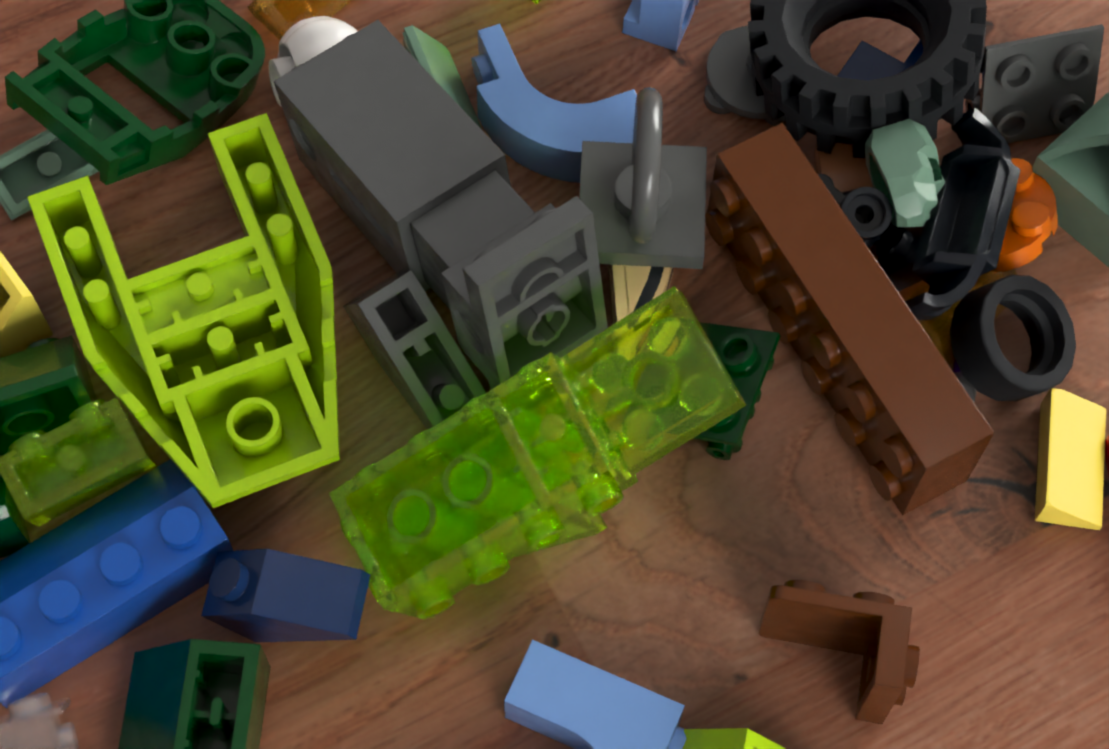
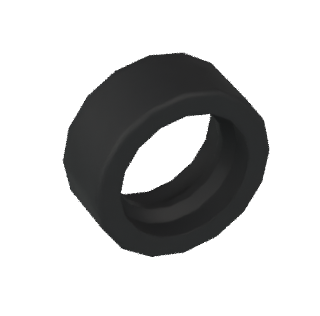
M1011 274L973 290L960 301L953 313L950 338L952 353L962 375L978 392L996 401H1018L1045 392L1062 383L1073 366L1076 340L1071 317L1064 302L1047 284L1032 276ZM998 304L1012 310L1022 321L1028 333L1032 355L1029 369L1026 373L1016 369L1005 358L998 345L994 328V318Z

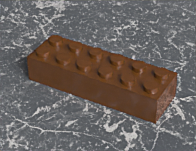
M780 123L718 153L713 180L710 183L708 209L705 213V223L708 231L719 246L726 244L736 259L737 273L745 289L752 295L758 293L768 308L770 325L774 332L780 333L781 337L779 340L783 344L790 343L802 361L801 370L808 386L815 394H824L835 411L834 419L837 429L844 441L851 447L858 446L870 465L869 475L877 492L887 501L892 499L901 514L904 515L966 482L995 432L784 124Z

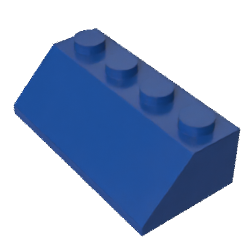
M171 459L0 561V703L5 708L10 707L208 584L217 552L234 551L228 537L197 489Z

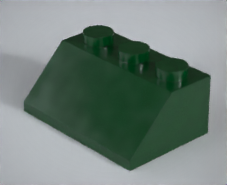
M72 335L61 339L44 338L33 342L24 351L0 358V457L6 456V459L105 427L86 362Z

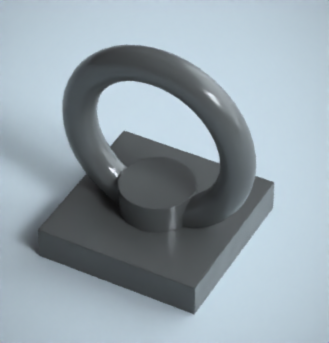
M647 87L640 90L637 94L633 143L582 141L579 199L593 212L599 264L703 269L707 147L662 145L663 102L660 92L655 88Z

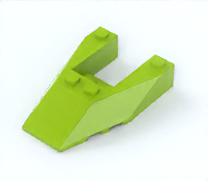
M267 113L208 133L218 171L245 237L128 279L88 175L27 197L86 361L212 508L219 507L340 460L332 266Z

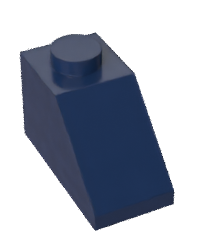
M271 549L217 552L201 616L256 643L356 640L371 574L361 569Z

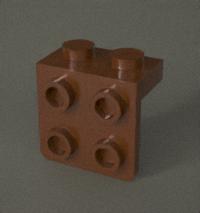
M789 580L784 583V586H772L761 618L759 635L770 639L863 655L855 720L883 724L893 705H903L907 687H914L917 677L920 649L919 646L908 644L912 607L894 605L895 600L892 597L877 592H858L853 597L825 593V587L806 580Z

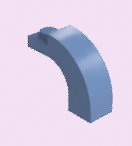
M500 23L478 30L479 55L471 59L473 71L478 82L476 86L478 119L492 141L514 161L541 175L557 180L580 183L582 141L633 143L634 114L637 97L634 89L603 100L584 104L565 103L554 100L535 89L525 78Z

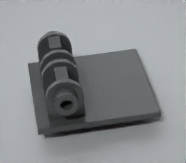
M1100 24L985 46L982 85L974 101L966 99V112L977 108L998 129L1007 144L1063 133L1094 105L1104 26Z

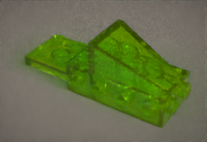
M673 286L563 357L559 358L550 352L544 357L528 363L508 380L486 394L473 398L462 409L434 427L418 433L407 444L379 462L363 468L352 479L331 491L329 495L341 518L340 524L345 537L355 548L365 571L371 574L368 586L378 603L385 610L418 617L419 619H427L451 607L455 602L453 595L472 583L474 585H483L504 575L510 569L508 561L511 559L596 535L608 528L601 513L612 509L623 500L624 495L622 491L638 482L635 476L637 472L745 407L746 403L685 296L677 287Z

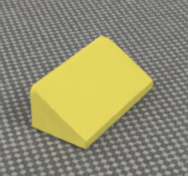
M1049 389L1040 405L1035 521L1100 530L1102 528L1106 408L1063 389Z

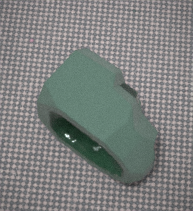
M906 119L874 129L865 143L866 166L873 188L882 191L888 197L892 206L891 223L893 226H923L930 219V211L938 206L937 194L945 184L939 166L937 147L926 127L912 119Z

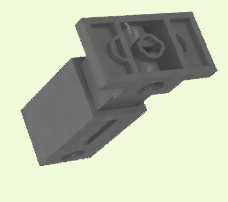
M379 20L345 37L341 42L309 61L296 66L290 72L274 81L299 160L396 273L412 270L424 291L431 288L451 311L460 348L488 379L494 406L510 430L612 363L593 212L575 196L558 208H555L550 203L535 213L511 187L505 154Z

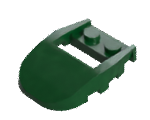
M124 0L123 9L103 16L95 9L77 20V31L60 42L54 38L38 50V67L24 78L14 71L5 76L7 105L13 110L21 107L100 171V181L105 185H109L183 158L206 140L208 133L218 130L238 111L254 91L264 63L265 47L260 35L253 26L219 0ZM105 63H109L184 124L172 130L165 125L152 130L85 77V75Z

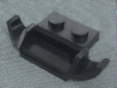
M977 108L964 113L963 117L954 126H951V129L960 139L962 146L943 156L940 172L945 180V184L937 194L938 203L930 211V219L923 226L895 227L890 222L885 235L877 247L878 263L898 292L922 280L930 285L928 293L924 292L905 301L917 320H931L951 308L952 304L963 299L968 294L980 275L997 268L1021 170L1012 163L1010 147L1005 138Z

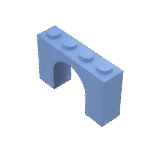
M533 639L504 700L506 719L573 749H683L687 739L684 728L679 727L685 705Z

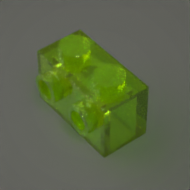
M117 398L108 402L104 399H98L81 406L69 415V422L48 433L45 430H38L21 437L9 446V453L0 457V474L24 520L40 527L156 466L127 409Z

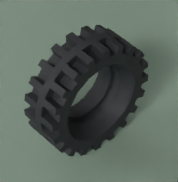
M751 0V21H748L753 85L756 96L764 95L765 113L772 122L786 115V128L794 140L799 141L809 132L817 137V151L831 154L836 143L852 145L853 158H865V143L874 129L906 119H912L924 125L932 140L937 139L938 120L943 119L954 126L963 117L964 99L974 101L978 93L980 73H983L986 0ZM861 17L890 19L910 28L923 44V53L914 65L897 75L869 81L841 78L821 69L811 58L810 49L812 43L825 30L841 21Z

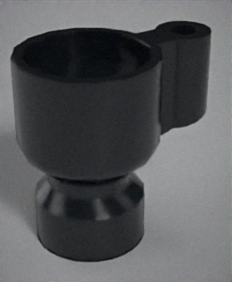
M818 174L867 247L870 249L879 243L892 219V206L888 197L882 191L873 187H860L842 193L834 187L833 181L829 176Z

